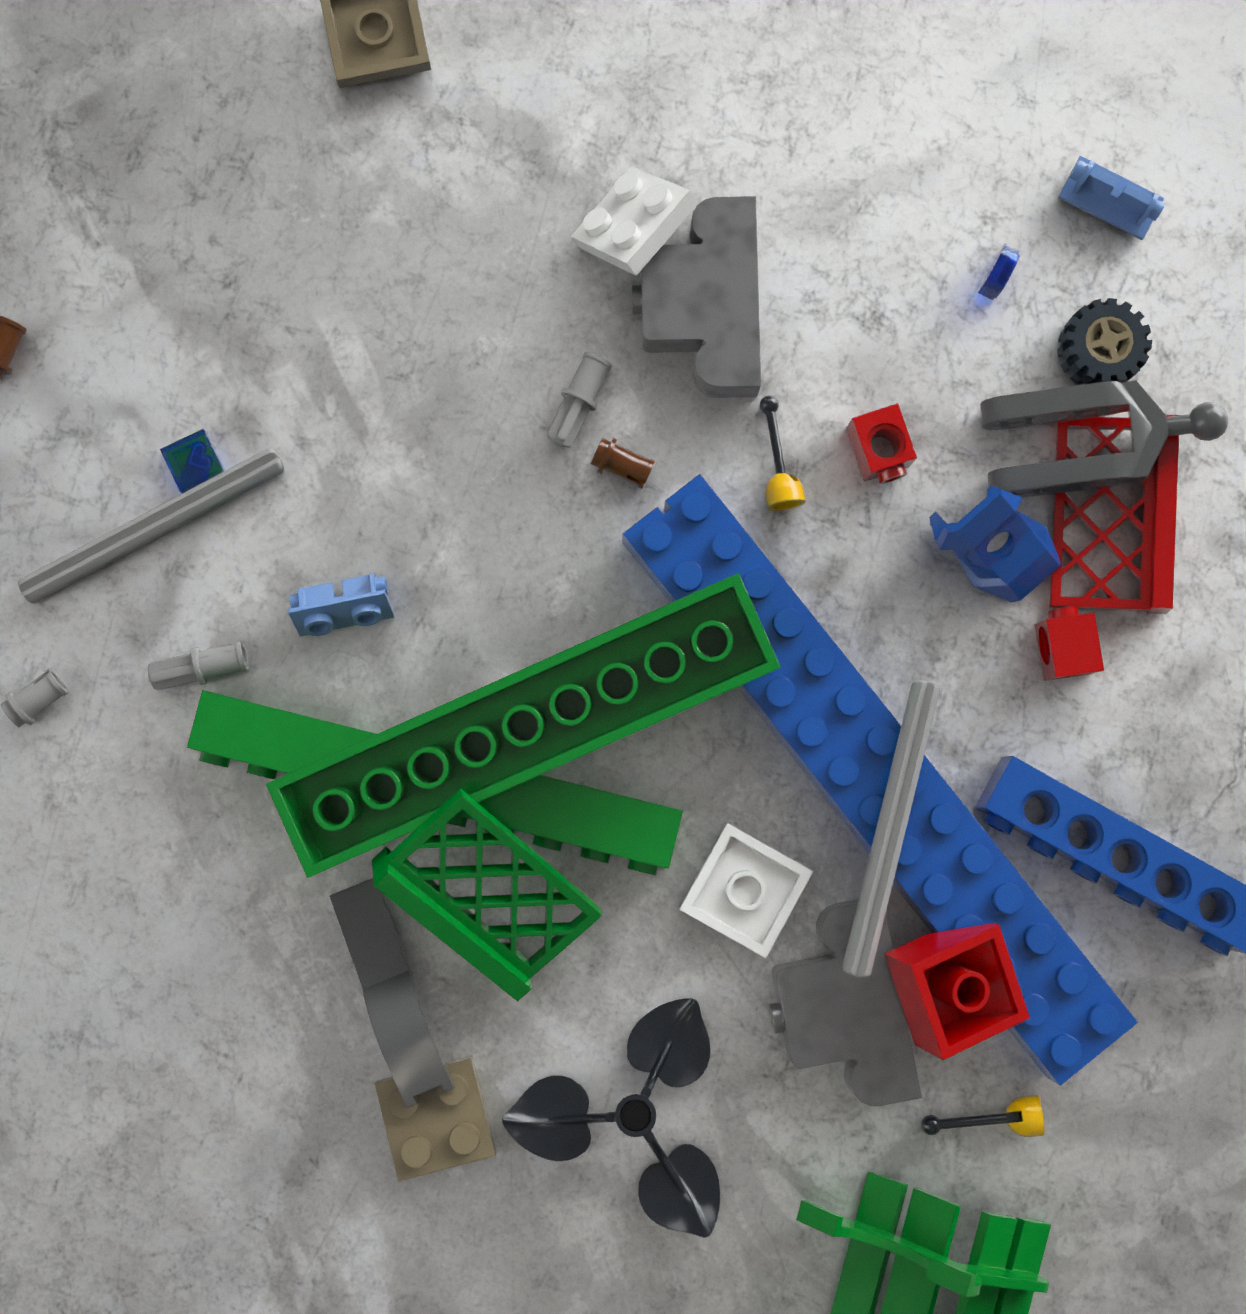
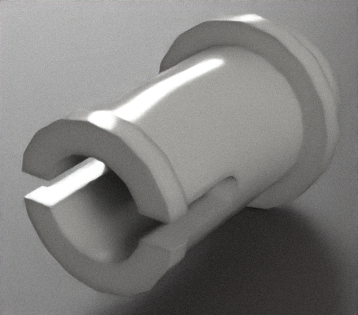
M48 668L45 670V673L16 694L13 692L6 694L7 700L1 704V708L17 727H21L25 723L28 725L35 722L34 716L61 696L69 693L65 684L52 669Z

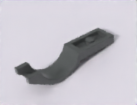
M372 878L329 895L363 988V996L374 1034L406 1107L418 1104L416 1095L440 1085L444 1092L454 1089L455 1086L446 1062L433 1040L422 1012L414 986L413 972L384 894L374 887Z

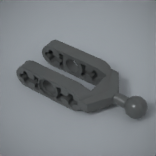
M1136 380L1127 382H1098L989 398L980 403L982 427L987 430L1019 428L1128 412L1133 452L1005 467L988 473L989 487L994 486L1022 498L1119 486L1134 481L1147 480L1168 436L1192 433L1194 437L1200 440L1211 441L1223 435L1228 427L1226 411L1220 405L1211 402L1197 405L1191 410L1190 414L1166 417V414Z

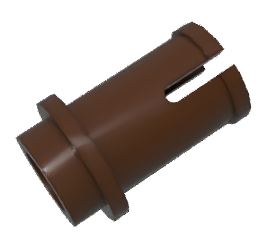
M0 316V381L3 380L5 374L11 375L13 370L9 365L23 335L27 331L24 326L3 316Z
M614 437L612 441L602 438L590 463L599 468L597 473L602 474L603 470L643 489L655 460L647 459L617 445V439Z

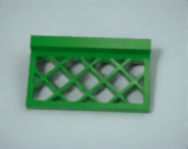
M462 789L456 792L394 850L391 851L385 847L372 859L373 885L377 890L517 1002L532 990L530 979L602 917V912L598 905ZM463 809L476 820V834L446 835V823L460 810ZM483 827L490 833H483ZM505 845L512 851L511 864L482 865L483 846ZM476 846L475 865L446 866V847ZM439 848V867L417 868L407 858L417 849ZM519 858L522 859L525 863H519ZM511 876L509 895L482 896L483 877ZM518 876H542L546 880V893L518 894ZM475 878V896L452 897L446 892V879ZM439 879V885L435 883L433 880ZM556 888L559 892H553V889ZM574 904L583 911L571 922L552 923L553 905ZM545 906V923L517 924V907ZM510 907L509 925L488 926L481 920V909ZM544 936V946L529 959L516 949V937Z

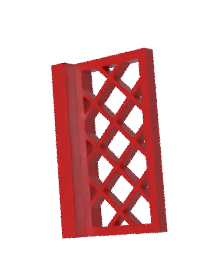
M1166 415V417L1179 416V415ZM1094 417L1057 422L1056 461L1066 460L1067 458H1079L1067 446L1068 429H1088L1100 442L1085 457L1096 456L1104 448L1111 454L1122 453L1112 441L1124 430H1130L1129 418ZM1100 430L1114 431L1106 437ZM1179 435L1168 436L1147 480L1138 481L1143 486V497L1130 509L1110 490L1111 487L1097 488L1098 491L1080 507L1065 492L1054 494L1052 542L1061 565L1051 574L1049 607L1064 608L1077 606L1078 609L1146 611L1147 614H1167L1173 609ZM1102 495L1123 514L1104 532L1084 513ZM1066 505L1073 514L1064 521V506ZM1141 506L1142 522L1133 514ZM1077 517L1097 537L1078 555L1063 541V530ZM1126 519L1141 533V545L1128 557L1107 537ZM1100 542L1121 562L1102 580L1082 561V558ZM1064 552L1071 561L1062 568V553ZM1141 553L1139 570L1132 563V560ZM1075 565L1095 584L1083 597L1061 596V577ZM1126 567L1139 580V600L1119 599L1107 587L1106 583ZM1099 589H1100V590L1106 595V597H1107V598H1090V597H1091L1093 594H1095Z

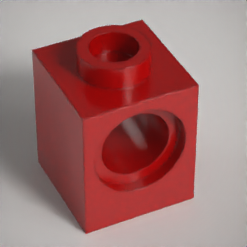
M898 403L854 417L846 427L864 482L878 478L880 484L898 480L907 475L905 468H909L917 459ZM877 437L887 439L893 445L894 455L889 458L876 455L872 450L871 440Z
M1077 606L1058 608L1048 611L1049 619L1034 624L1044 681L1090 675L1104 671L1095 612L1079 614Z

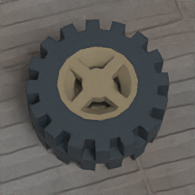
M1108 298L1105 302H1101V299L1094 300L1089 305H1084L1066 323L1058 339V342H1061V346L1057 349L1058 358L1063 357L1064 362L1061 364L1064 373L1070 370L1073 374L1070 379L1077 384L1079 381L1085 384L1108 381L1127 382L1146 364L1149 358L1147 353L1152 349V340H1147L1151 329L1149 324L1144 326L1141 324L1140 321L1144 318V315L1140 311L1135 314L1130 311L1133 305L1126 301L1122 305H1117V299ZM1097 348H1101V349L1107 351L1108 354L1105 355V353H1103V352H1101V351H1099V350H1096V349H1097Z

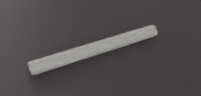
M272 448L265 449L21 578L18 581V586L22 595L31 603H37L276 477L284 471L282 461Z
M916 680L911 684L842 966L844 972L860 978H868L872 972L940 688L931 682Z

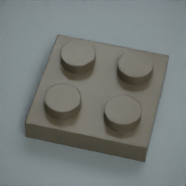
M320 0L339 88L431 70L417 0Z
M473 1056L446 1062L455 1086L454 1089L444 1092L441 1085L416 1095L418 1104L408 1108L393 1077L375 1082L398 1182L496 1155V1148Z

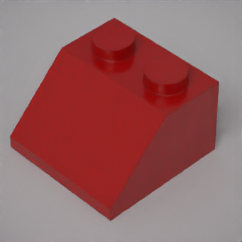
M990 923L929 933L884 954L915 1046L941 1060H945L1030 1019L999 924Z

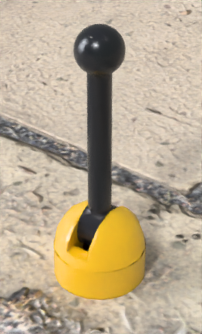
M768 395L761 399L760 409L767 417L776 474L770 478L766 485L765 497L768 510L784 511L800 507L806 501L800 479L785 471L775 413L778 410L779 403L774 396Z
M1038 1095L1015 1098L1009 1103L1006 1113L946 1119H938L934 1115H927L921 1122L922 1130L928 1135H935L940 1129L1006 1123L1014 1133L1024 1137L1044 1136L1045 1132L1043 1111Z

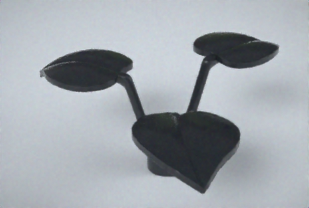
M686 998L667 1002L653 1009L637 1022L628 1039L627 1058L635 1069L649 1072L650 1074L640 1095L633 1094L623 1098L617 1105L615 1112L587 1114L589 1098L585 1089L571 1078L550 1076L530 1086L503 1115L502 1123L505 1129L519 1145L529 1152L551 1161H568L577 1158L588 1149L591 1142V1134L587 1123L616 1122L618 1128L624 1134L631 1137L643 1136L660 1162L647 1167L639 1181L638 1197L644 1212L656 1224L667 1229L690 1233L703 1238L711 1235L720 1207V1186L717 1171L710 1158L702 1150L691 1144L678 1146L667 1157L651 1131L656 1122V1110L653 1103L649 1100L658 1077L664 1084L670 1087H684L697 1081L708 1066L711 1051L710 1040L697 1000Z

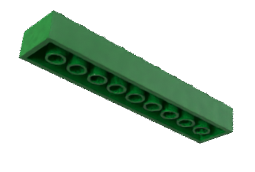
M737 573L266 783V787L306 877L309 878L415 831L460 789L478 803L781 668L741 576Z

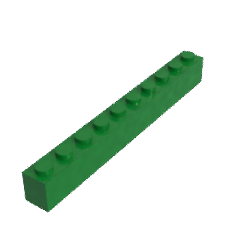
M202 690L187 748L201 751L199 761L228 768L230 759L249 763L246 773L276 779L278 771L285 773L293 772L376 734ZM543 775L536 776L478 802L512 833H515L516 830L534 835L533 845L561 851L563 843L582 847L580 857L603 863H609L610 855L630 859L628 869L651 875L657 874L658 866L669 869L683 813L682 810ZM462 809L447 823L466 827L467 819H475Z

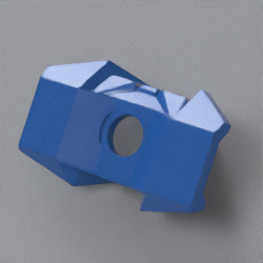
M990 486L987 489V497L956 523L947 524L935 511L929 519L936 545L939 550H953L973 587L1011 603L1021 601L1061 565L1047 527L1016 510L1023 499L1020 496ZM1003 532L1009 533L1006 543L1000 549L987 552L989 542L996 535Z

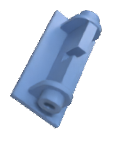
M1079 156L1058 198L1140 240L1144 239L1153 220H1157L1165 206V203H1163L1164 198L1159 196V194L1153 193L1082 156Z
M371 573L365 576L342 580L343 596L335 597V589L332 582L298 588L297 594L289 595L291 608L288 609V613L299 636H322L335 629L355 625L371 626L377 624L380 620L394 618V613L387 597L389 589L386 577H376L375 573Z

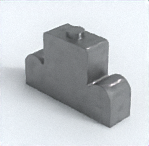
M756 196L712 197L700 202L693 211L689 235L691 244L663 245L641 270V285H632V314H642V347L644 351L649 353L697 352L693 370L694 384L706 396L714 398L757 397L761 388Z
M859 899L830 905L819 914L816 921V933L819 941L827 949L831 950L830 954L781 963L772 968L777 1003L769 1004L774 1032L775 1034L783 1032L787 1056L798 1069L847 1060L844 1067L845 1082L851 1092L862 1103L869 1106H884L921 1099L922 1095L908 1023L884 955L893 950L887 915L885 914L871 975L868 978H860L847 974L843 971L842 967Z

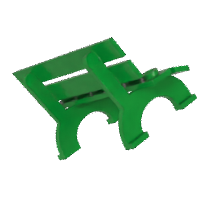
M868 1172L856 1220L845 1218L807 1200H801L796 1218L797 1221L832 1237L850 1238L830 1314L875 1313L890 1252L896 1255L880 1314H933L940 1286L960 1294L955 1314H1028L1034 1292L1047 1293L1050 1282L1038 1276L1051 1224L1044 1221L981 1212L968 1264L948 1258L961 1205L920 1188H913L901 1237L895 1235L908 1188L906 1183L874 1172Z

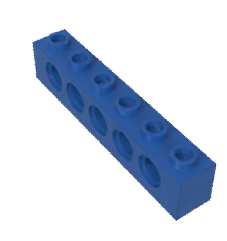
M1014 756L1001 757L975 806L976 809L987 814L983 820L984 823L1006 835H1010L1014 829L1030 838L1026 845L1027 847L1053 860L1056 853L1073 862L1069 870L1090 882L1097 884L1099 878L1104 879L1116 886L1113 892L1116 897L1133 906L1140 908L1142 903L1145 902L1159 910L1156 918L1166 925L1181 932H1184L1188 926L1201 933L1203 936L1200 943L1224 956H1228L1230 951L1246 954L1245 884ZM1033 796L1038 798L1044 807L1043 817L1036 824L1028 821L1024 813V806L1027 800ZM1077 820L1085 826L1087 832L1085 842L1078 848L1074 847L1068 839L1069 827ZM1123 845L1128 850L1130 860L1128 866L1119 872L1112 864V853L1116 847ZM1166 869L1171 874L1173 882L1170 891L1162 896L1156 888L1155 881L1157 875ZM1210 894L1214 898L1216 906L1213 915L1205 920L1200 913L1199 906L1202 898Z

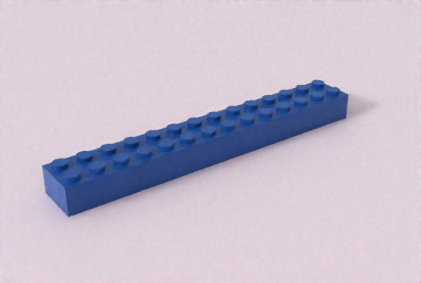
M699 474L665 500L664 514L656 507L622 534V543L670 603L734 574H740L781 668L737 688L870 855L901 725L701 474ZM924 755L893 885L931 933L990 923L999 924L1030 1019L1008 1030L1044 1076L1061 1086L1135 1026L1138 1021Z

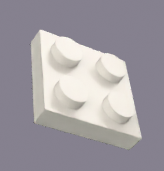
M631 166L625 174L617 179L614 187L596 208L585 216L583 223L571 235V238L580 249L637 276L699 203L690 190Z
M726 823L681 903L679 910L762 957L767 958L814 871Z

